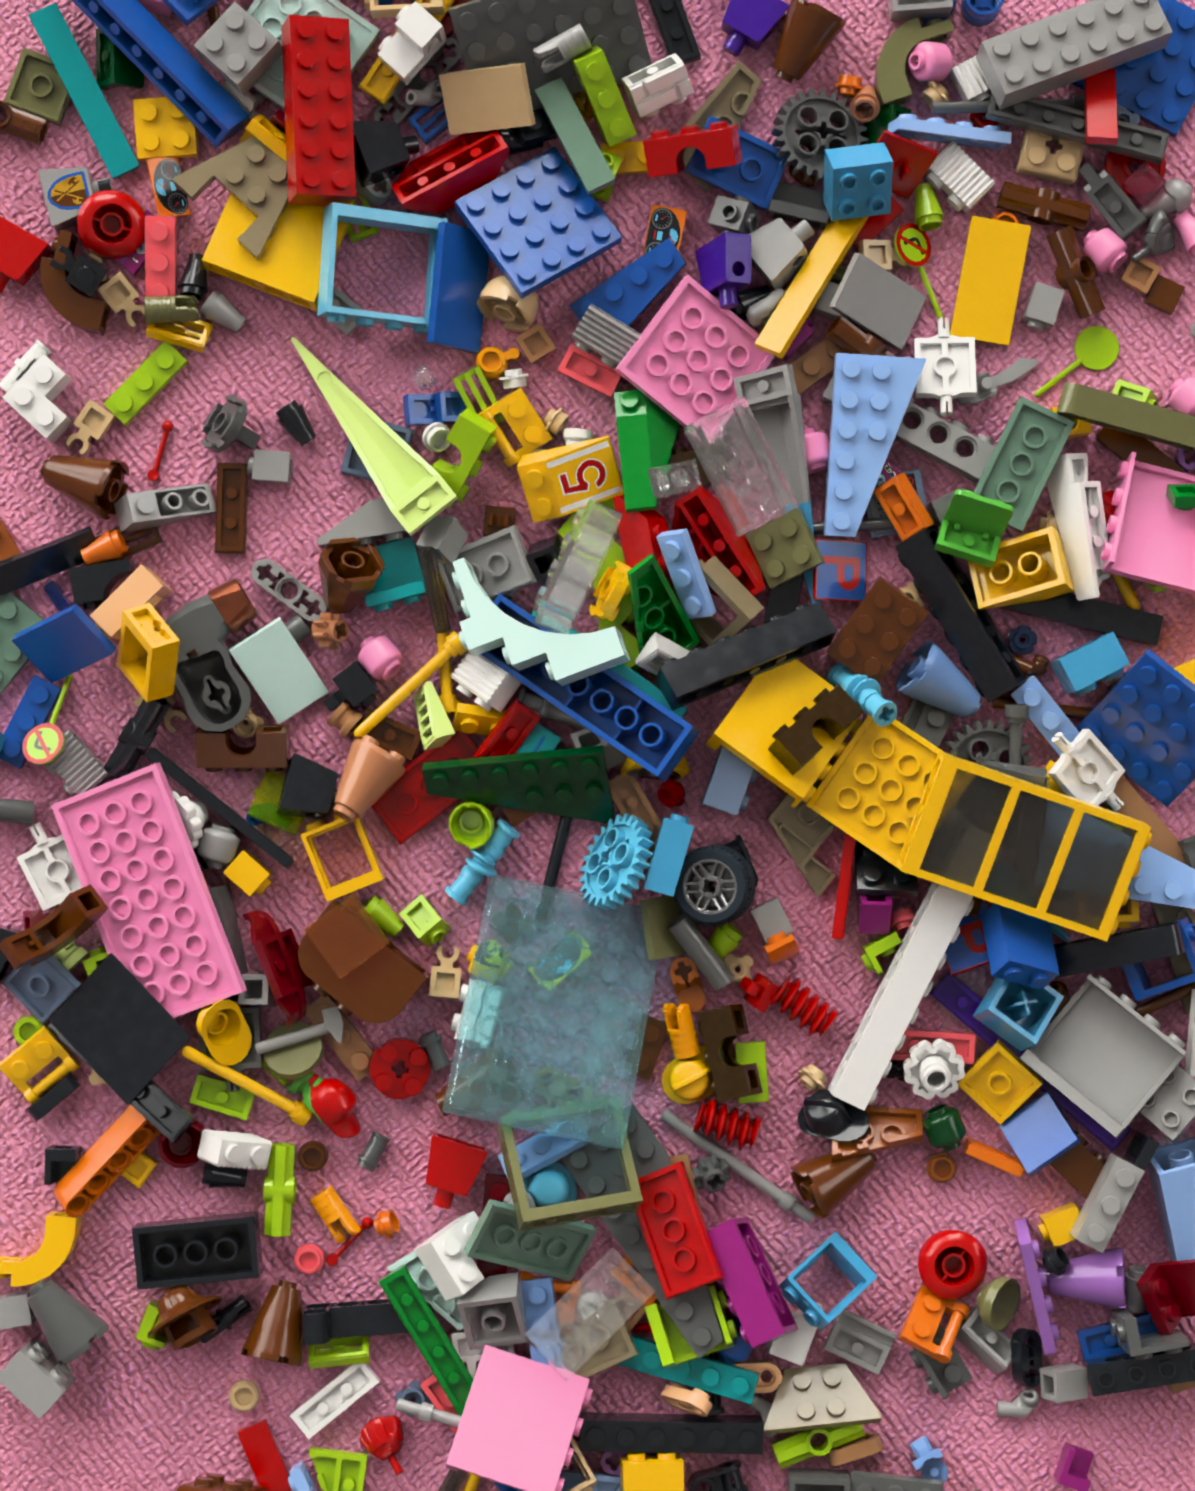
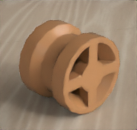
M345 700L326 723L330 727L339 729L340 735L345 739L358 726L364 716L360 712H354L351 709V704Z

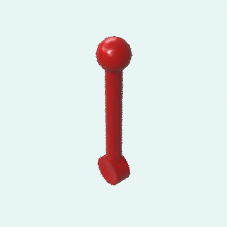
M165 421L162 424L164 431L153 469L147 473L148 479L154 482L160 478L158 469L169 432L174 428L171 421Z
M365 1217L360 1226L361 1232L351 1235L335 1253H330L326 1257V1263L329 1266L336 1265L338 1257L365 1229L373 1226L372 1218Z

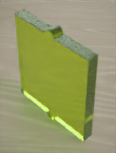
M266 771L259 788H256L253 792L255 797L247 815L295 836L303 817L275 814L285 777Z

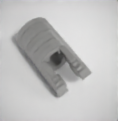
M579 23L534 48L533 53L535 57L540 59L559 50V52L542 62L541 69L544 73H548L591 49L592 45Z

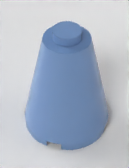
M932 641L923 643L912 654L916 657L912 664L906 663L902 668L896 681L898 691L903 695L961 718L975 715L981 706V694L937 644H934Z

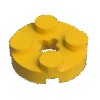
M621 561L615 562L617 566L615 569L609 567L605 571L593 594L598 599L596 606L590 604L589 613L602 621L605 619L613 621L619 612L620 605L618 604L623 595L627 596L630 593L627 572L631 570V567Z

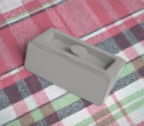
M975 1307L969 1313L967 1319L962 1321L956 1338L993 1373L997 1374L1005 1371L1012 1362L1011 1338L1003 1330L996 1332L986 1327L981 1319L979 1308Z

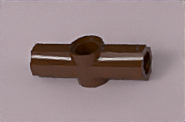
M0 101V112H7L6 120L0 123V134H8L40 146L47 134L48 120L13 108L7 103Z
M1007 181L1003 183L996 207L1027 216L1028 220L1037 224H1056L1063 227L1071 225L1074 230L1081 232L1085 230L1091 212V205L1063 198L1060 193L1041 187L1032 189Z
M1072 226L1064 227L1046 235L1058 264L1055 270L1057 282L1063 289L1069 291L1079 318L1084 319L1104 310V304L1093 280L1096 276L1095 264L1089 256L1083 255Z
M841 315L831 323L825 335L828 340L849 354L894 356L882 342L869 333L865 334Z

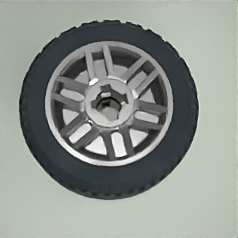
M722 845L701 847L685 856L674 898L679 909L692 921L705 926L724 925L741 917L751 905L756 886L754 873L748 861L732 848ZM716 881V888L712 890V883Z

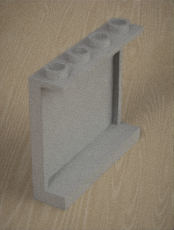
M1089 974L1084 984L1043 1032L1037 1044L1029 1050L1027 1049L1020 1059L1108 1132L1118 1138L1187 1055V1052L1183 1050L1186 1044L1173 1033L1168 1037L1158 1029L1161 1024L1148 1013L1144 1017L1134 1010L1137 1005L1126 995L1122 994L1119 998L1111 992L1110 989L1113 985L1101 975L1094 978Z

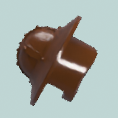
M178 1285L170 1289L168 1288L158 1301L157 1310L159 1316L157 1323L147 1335L148 1339L166 1334L173 1350L188 1348L199 1343L205 1335L213 1334L218 1330L210 1310L222 1301V1296L205 1297L201 1294L199 1295L189 1285Z

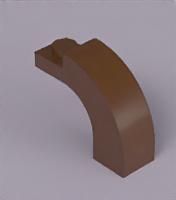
M60 230L59 237H55L53 240L51 253L59 263H65L67 260L66 255L58 251L62 244L69 248L74 256L78 238L72 232ZM42 256L40 266L41 281L45 294L52 306L74 326L84 331L104 336L111 308L106 301L85 297L77 293L73 285L65 281L70 272L55 269L50 266L53 259Z
M90 884L70 893L51 914L37 924L3 939L0 943V950L15 970L28 964L34 966L76 940L106 912L108 907Z

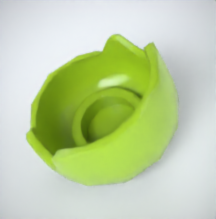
M467 801L455 807L449 816V830L455 842L469 847V849H476L485 845L493 834L495 822L492 813L482 804Z

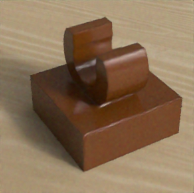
M486 505L483 536L491 535L515 525L516 508Z

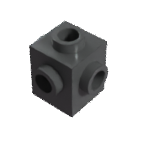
M718 195L707 223L719 234L724 232L750 234L758 227L760 213L751 205L752 201L745 197L736 195L732 199Z

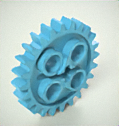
M627 813L624 816L618 814L615 820L609 819L608 827L601 826L600 836L594 835L595 843L594 845H588L590 853L583 857V860L587 862L585 866L580 868L584 875L579 879V882L584 884L580 891L585 893L583 898L589 901V904L605 911L608 908L615 910L617 904L623 906L625 897L628 899L632 898L631 890L633 888L639 889V879H645L643 870L650 867V864L646 863V861L653 855L648 849L654 844L653 841L649 840L652 832L648 830L649 825L644 823V820Z

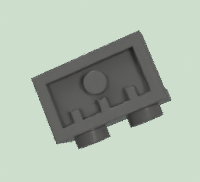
M939 1324L932 1343L939 1346L945 1333L941 1324ZM954 1345L951 1349L953 1355L949 1363H941L915 1348L909 1353L917 1368L920 1369L924 1366L929 1374L925 1381L934 1395L940 1393L943 1399L949 1397L947 1393L973 1378Z

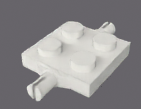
M943 318L937 319L938 335L930 338H914V358H926L915 387V398L940 399V415L946 416L947 406V417L953 415L952 399L976 397L975 337L950 335V319L945 318L943 328Z
M1082 729L1071 743L1062 732L1056 733L1051 741L1061 750L1062 754L1048 772L1049 776L1068 796L1097 806L1106 801L1113 811L1121 809L1124 803L1114 793V789L1118 779L1125 772L1122 765L1090 729Z
M39 822L29 827L37 844L30 851L17 857V860L42 910L47 911L61 904L70 893L81 889L82 886L63 836L47 838Z

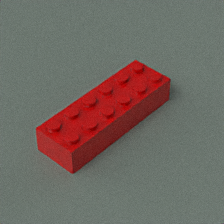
M289 15L281 27L288 204L327 206L332 202L350 205L356 198L349 19Z

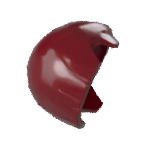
M195 1120L177 1143H172L166 1136L160 1133L158 1149L163 1161L175 1168H188L198 1162L200 1159L197 1154L202 1131L205 1129L204 1125Z

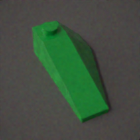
M639 390L614 392L625 511L630 513L656 510L665 481L664 476L668 462L670 463L673 445L678 437V422Z

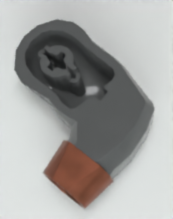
M236 578L209 590L207 595L187 603L166 620V624L180 640L174 689L182 700L193 724L204 731L223 732L236 727L246 717L252 701L250 688L235 669L233 657L229 652V648L224 643L231 632L236 634L259 616Z

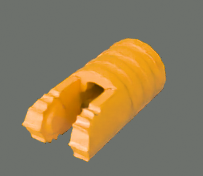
M664 1003L663 1013L674 1057L676 1059H686L699 1054L700 1046L689 1005L679 1004L678 1008H676L675 1003Z
M332 1185L326 1187L309 1200L337 1243L341 1244L346 1241L347 1235L343 1227L351 1235L361 1232L359 1225Z

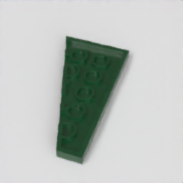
M603 745L423 763L422 772L427 794L601 823H608L610 818L615 820Z

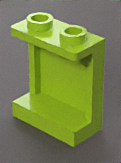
M714 1284L708 1286L717 1313L724 1341L702 1357L736 1346L734 1338L738 1337L733 1319L728 1320L724 1310L728 1308L724 1290L718 1291L717 1286ZM656 1303L646 1306L645 1311L662 1366L668 1369L698 1359L663 1306Z

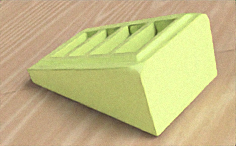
M428 681L413 695L421 741L425 751L442 747L455 734L433 683Z

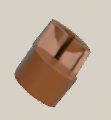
M678 957L671 963L669 970L679 1004H688L691 1013L697 1012L703 1008L706 1001L697 968L690 958ZM687 981H688L689 986H690L689 988H687L686 983H685V982H687Z

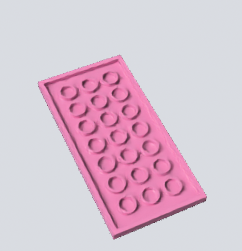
M160 762L51 805L82 888L91 884L108 907L106 912L96 921L107 954L112 953L173 1018L247 990Z

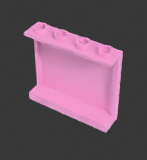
M1132 451L1126 461H1121L1117 473V478L1121 479L1120 488L1116 487L1111 504L1116 507L1114 515H1110L1106 527V532L1110 533L1109 542L1104 543L1100 560L1105 561L1102 572L1195 595V508L1189 511L1174 508L1166 496L1168 484H1195V476L1136 461L1137 452Z
M485 1345L446 1462V1468L454 1471L459 1469L521 1491H562L565 1478L560 1477L563 1465L569 1467L574 1448L569 1447L572 1435L578 1437L584 1419L578 1416L581 1406L588 1407L593 1389L588 1388L590 1379Z

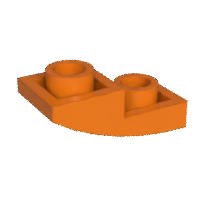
M783 931L767 938L769 944L763 946L772 966L799 954V949L791 933L785 935Z

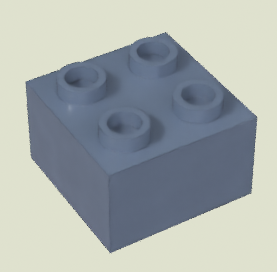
M720 747L700 804L737 816L739 811L745 812L750 795L745 792L749 783H755L759 772L725 747Z

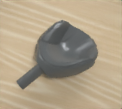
M1158 210L1152 216L1145 231L1144 248L1131 257L1134 263L1147 254L1150 256H1160L1175 248L1173 227L1164 211Z

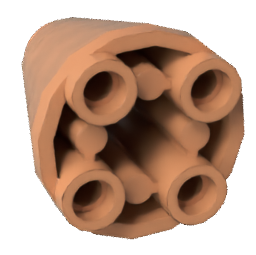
M364 735L362 739L353 740L334 800L335 807L333 812L350 823H353L356 818H360L406 771L403 765L406 759L401 754L392 750L388 753L379 747L380 743L369 735Z

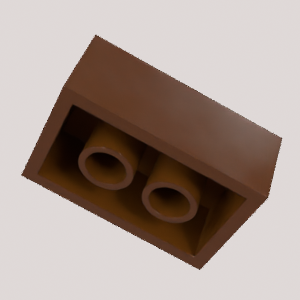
M879 576L826 652L856 674L866 675L868 678L875 679L879 683L928 616L929 610Z

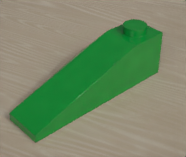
M650 554L627 572L639 654L655 632L687 650H691L701 642L654 555ZM649 672L653 678L657 677L655 674Z

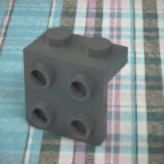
M1112 1309L1113 1319H1109L1112 1337H1117L1118 1346L1136 1360L1152 1358L1153 1353L1164 1351L1165 1354L1183 1352V1347L1190 1346L1189 1338L1177 1329H1174L1171 1335H1160L1159 1332L1139 1335L1136 1317L1126 1309Z

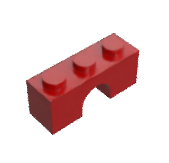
M727 121L710 123V129L699 130L698 125L680 128L681 133L670 134L669 129L651 132L652 137L643 141L649 178L678 174L685 170L683 155L687 147L697 148L703 153L707 169L739 164L743 159L738 126H728Z

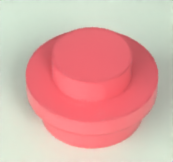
M911 908L891 913L890 929L897 930V933L907 932L916 914L913 913Z
M315 1244L302 1245L294 1256L295 1266L304 1274L317 1273L325 1261L322 1249Z

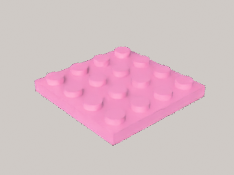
M686 275L642 332L640 338L618 364L615 371L701 442L710 445L739 406L733 378L766 370L775 356L757 349L754 343L760 334L730 309H721L720 301L692 277Z

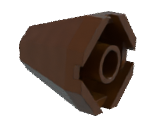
M354 537L330 540L326 550H323L320 554L318 561L324 600L329 609L339 614L352 612L374 588L385 568V564L377 549L369 544L367 548L360 546L361 541Z

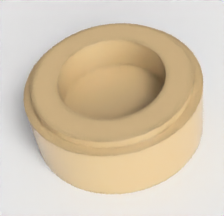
M248 1379L237 1381L229 1392L230 1404L233 1408L242 1412L253 1409L260 1399L259 1387L255 1382Z

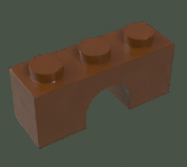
M259 725L256 731V744L248 748H242L233 743L230 738V729L223 732L204 731L198 727L195 733L197 768H205L207 772H219L223 768H235L238 772L252 771L253 768H265L266 771L277 772L287 768L291 759L289 725Z

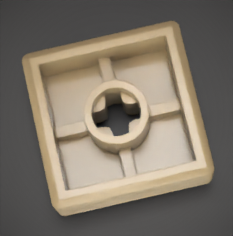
M1025 129L1016 172L1073 185L1077 180L1085 145ZM1053 142L1059 150L1051 154L1049 153L1050 148L1045 145Z

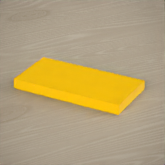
M971 216L950 335L975 337L976 341L1009 346L1031 231L1030 225Z

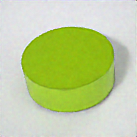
M35 1016L23 1017L14 1026V1037L22 1045L44 1025Z

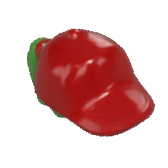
M311 1070L309 1075L304 1078L295 1079L291 1085L286 1086V1090L291 1094L302 1092L305 1107L313 1112L320 1122L325 1123L336 1136L351 1138L360 1133V1123L353 1110L357 1098L352 1089L344 1082L333 1078L322 1079Z

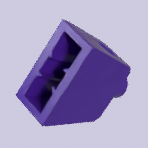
M730 0L721 27L724 32L730 35L723 45V49L738 57L745 44L754 50H758L786 18L789 5L781 0Z
M724 232L697 249L695 253L702 287L712 295L719 296L721 309H734L738 307L737 292L751 283V235Z

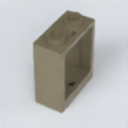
M715 555L706 563L702 559L699 560L706 583L738 616L725 629L712 616L689 619L693 629L709 646L714 645L722 637L729 636L731 638L736 636L764 609L760 602ZM673 586L672 589H673V591L675 592V595H676V597H677V599H678L676 590H675V588H674V586Z

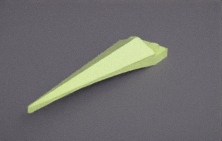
M291 337L292 343L337 417L390 511L409 535L412 536L456 501L458 497L432 466L385 424L296 338Z

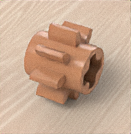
M322 612L320 615L321 619L313 621L311 628L312 637L319 641L318 647L339 649V642L347 640L349 633L348 625L344 620H341L342 614Z

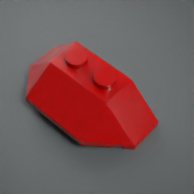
M498 130L461 134L411 161L391 187L404 209L441 214L454 207L456 200L496 179L510 150Z
M699 486L675 502L672 530L687 528L698 560L702 559L706 563L715 555L753 596L765 589L761 568L752 548L725 504L702 486ZM708 585L710 594L720 597V596Z
M624 495L614 496L613 502L625 564L632 569L650 554L654 555L672 588L674 585L656 538L660 533L670 531L668 520L655 510L626 513Z

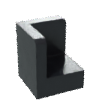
M51 1145L45 1149V1185L59 1182L81 1158V1146Z

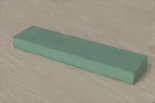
M562 77L535 89V95L588 196L616 183L612 171Z

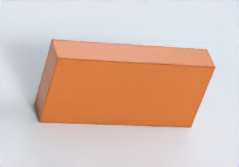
M971 1137L966 1138L963 1145L966 1154L1021 1178L1025 1168L1018 1158Z

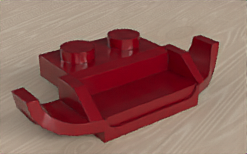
M254 910L245 913L243 917L251 925L252 945H254L266 975L274 1001L287 1016L286 1026H292L301 1021L306 1013L307 1003L302 988L313 984V981L305 975L300 967L298 960L299 946L293 930L290 928L280 932L274 919L264 911Z

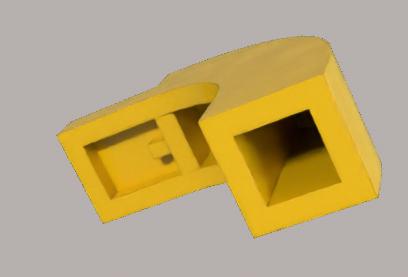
M54 1211L46 1215L45 1235L40 1249L37 1253L27 1257L0 1256V1279L8 1278V1274H11L10 1287H19L34 1284L54 1273L66 1262L75 1249L80 1235L82 1215L71 1217L66 1212Z

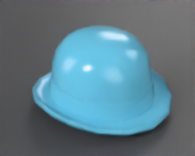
M554 1162L523 1179L525 1190L533 1196L537 1207L576 1201L578 1191L575 1179L568 1169L558 1162Z

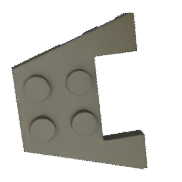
M254 136L172 179L173 183L192 201L214 180L218 181L258 218L237 240L255 259L259 260L262 257L264 248L269 238L272 237L282 212L285 211L288 205L287 163Z
M817 778L813 786L818 788L822 781ZM785 793L766 819L812 891L820 897L836 875L816 860L813 855L835 828V825L807 807V803L801 801L795 808L791 807L795 798Z

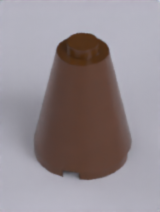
M791 0L773 67L778 70L775 75L789 83L793 79L799 81L842 31L847 22L816 3H807L805 0Z
M53 455L50 459L45 460L42 465L41 475L47 485L105 520L110 519L108 517L109 514H116L114 503L128 491V485L124 484V475L129 476V468L125 462L119 460Z
M873 1152L831 1162V1153L793 1165L790 1168L793 1170L791 1177L804 1201L808 1199L814 1205V1207L810 1208L812 1213L818 1219L823 1220L875 1170L874 1163L877 1162V1158Z
M279 1280L278 1285L271 1286L243 1345L241 1355L301 1366L302 1291L296 1289L297 1283Z

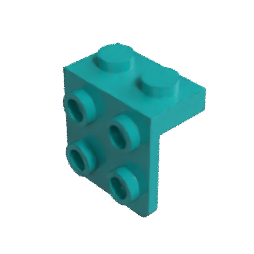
M404 538L374 546L381 556L385 568L374 588L365 596L367 608L370 610L375 609L376 613L393 609L392 604L404 601L405 605L422 601V596L428 595L413 539Z

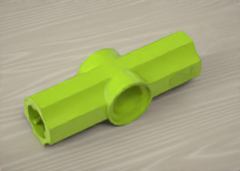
M272 1143L268 1160L267 1175H265L263 1187V1201L266 1202L264 1235L271 1237L291 1235L292 1205L295 1203L297 1179L294 1177L296 1144Z
M862 1424L802 1430L771 1442L779 1465L783 1469L815 1455L824 1456L831 1449L866 1435ZM816 1433H823L826 1435V1440L821 1445H814L810 1442L811 1437Z

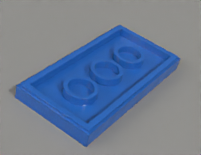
M440 222L438 224L427 343L475 354L480 352L483 314L477 306V301L482 289L487 284L489 254L470 228L448 222Z

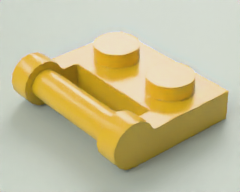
M518 387L478 414L498 426L494 436L497 437L496 445L503 454V461L507 467L516 464L523 455L530 454L553 439L549 431H545L544 423L521 387ZM499 412L521 444V447L516 450L512 448L493 418Z
M45 1025L0 1062V1070L24 1094L25 1098L32 1105L70 1071L75 1072L81 1067L76 1057ZM59 1056L63 1062L33 1087L28 1081Z

